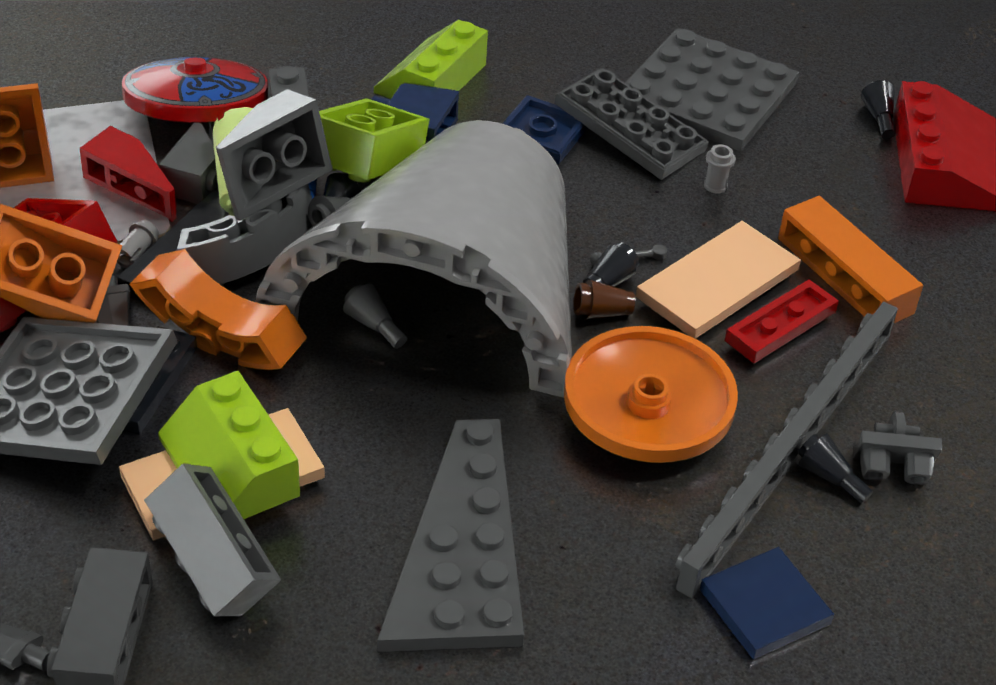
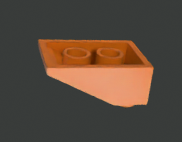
M38 83L0 87V188L54 181L51 151Z
M0 204V297L43 319L96 323L122 245Z

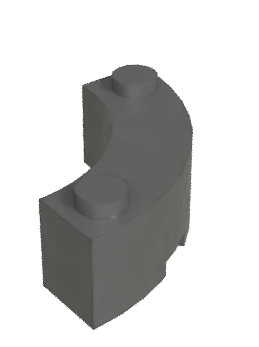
M309 184L241 221L235 219V216L228 215L207 224L182 229L177 251L186 249L197 265L221 286L226 282L239 279L268 266L288 245L310 230L312 224L309 220V204L312 196Z

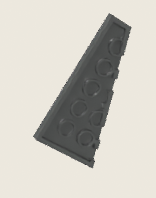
M500 419L456 420L378 636L377 652L523 646L524 627Z

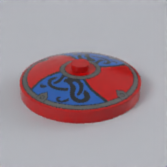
M180 57L154 61L132 69L122 79V95L128 107L149 117L177 122H215L217 118L218 121L222 119L225 112L230 109L254 108L257 104L267 100L268 79L259 70L239 62L209 57Z

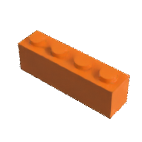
M820 195L784 209L778 239L864 317L867 313L873 315L884 301L898 308L894 323L915 314L924 285Z

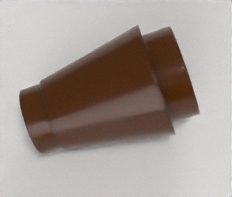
M587 280L586 283H578L575 287L573 310L575 315H582L585 320L624 315L631 316L634 312V292L593 280Z

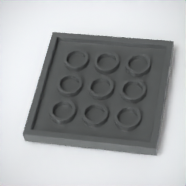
M677 28L625 84L639 90L644 97L657 106L665 108L670 115L683 124L694 128L703 138L727 145L741 152L797 84L799 71L788 68L782 63H774L760 58L752 52L741 51L727 46L721 41L697 35L691 30Z
M23 317L0 348V454L102 465L176 346L177 339L173 329Z

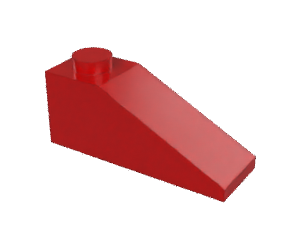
M110 125L80 147L83 178L167 217L170 222L177 218L175 189L139 139Z

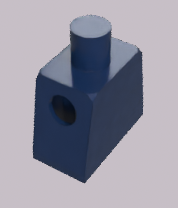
M404 83L399 86L391 99L376 95L371 99L429 118L425 144L445 129L455 125L458 120L459 91Z

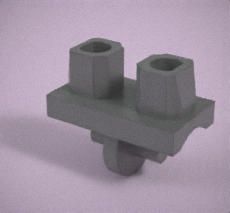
M894 411L889 423L875 422L874 432L862 430L858 444L853 446V459L860 460L864 479L879 481L887 479L890 475V463L904 464V481L910 484L924 485L932 477L934 461L942 451V438L919 436L920 427L906 425L904 413Z

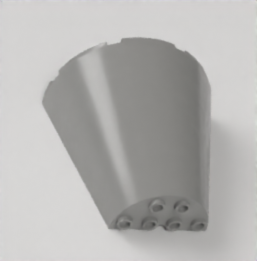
M482 120L467 121L453 125L439 133L288 245L273 260L257 290L255 302L266 305H287L298 321L301 297L311 281L314 282L322 275L337 269L342 261L353 259L366 263H393L428 271L455 284L479 289L486 295L485 304L499 316L509 329L518 331L525 343L522 352L528 368L529 389L564 398L565 376L572 358L566 199L562 174L549 152L521 129L498 122Z

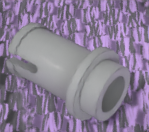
M718 144L707 152L706 162L708 163L704 188L711 193L720 194L728 188L730 168L734 166L736 161L733 150L729 146Z
M141 220L140 222H134L129 227V234L120 243L122 249L117 264L123 268H128L158 241L159 231L153 223Z

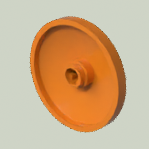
M631 326L599 334L587 341L576 351L566 370L564 401L573 423L580 432L596 445L628 459L651 463H666L696 457L713 448L725 437L734 420L738 390L734 376L725 361L701 341L681 332L661 327Z

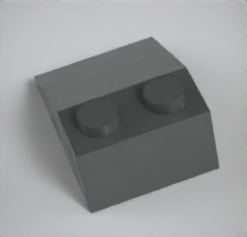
M288 89L257 104L216 146L234 216L239 221L333 170L317 100Z

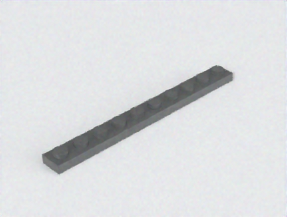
M883 301L873 315L870 313L865 315L859 326L858 335L856 337L850 335L841 349L840 358L838 360L832 358L822 374L820 384L813 382L804 396L802 407L800 409L794 407L790 411L784 422L781 434L773 433L760 461L753 459L750 462L739 488L732 486L728 490L722 501L719 514L717 516L710 514L706 518L700 529L698 541L694 546L689 543L685 545L675 564V568L680 570L676 586L677 591L690 598L695 596L700 589L702 579L710 576L799 458L798 451L812 435L818 433L888 340L898 311L897 307Z

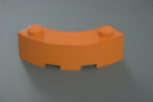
M186 249L158 255L129 284L144 304L164 324L172 320L188 334L196 336L199 349L215 356L219 351H223L238 357V365L264 370L281 369L307 339V336L287 305L260 304L232 293L207 275L191 258Z

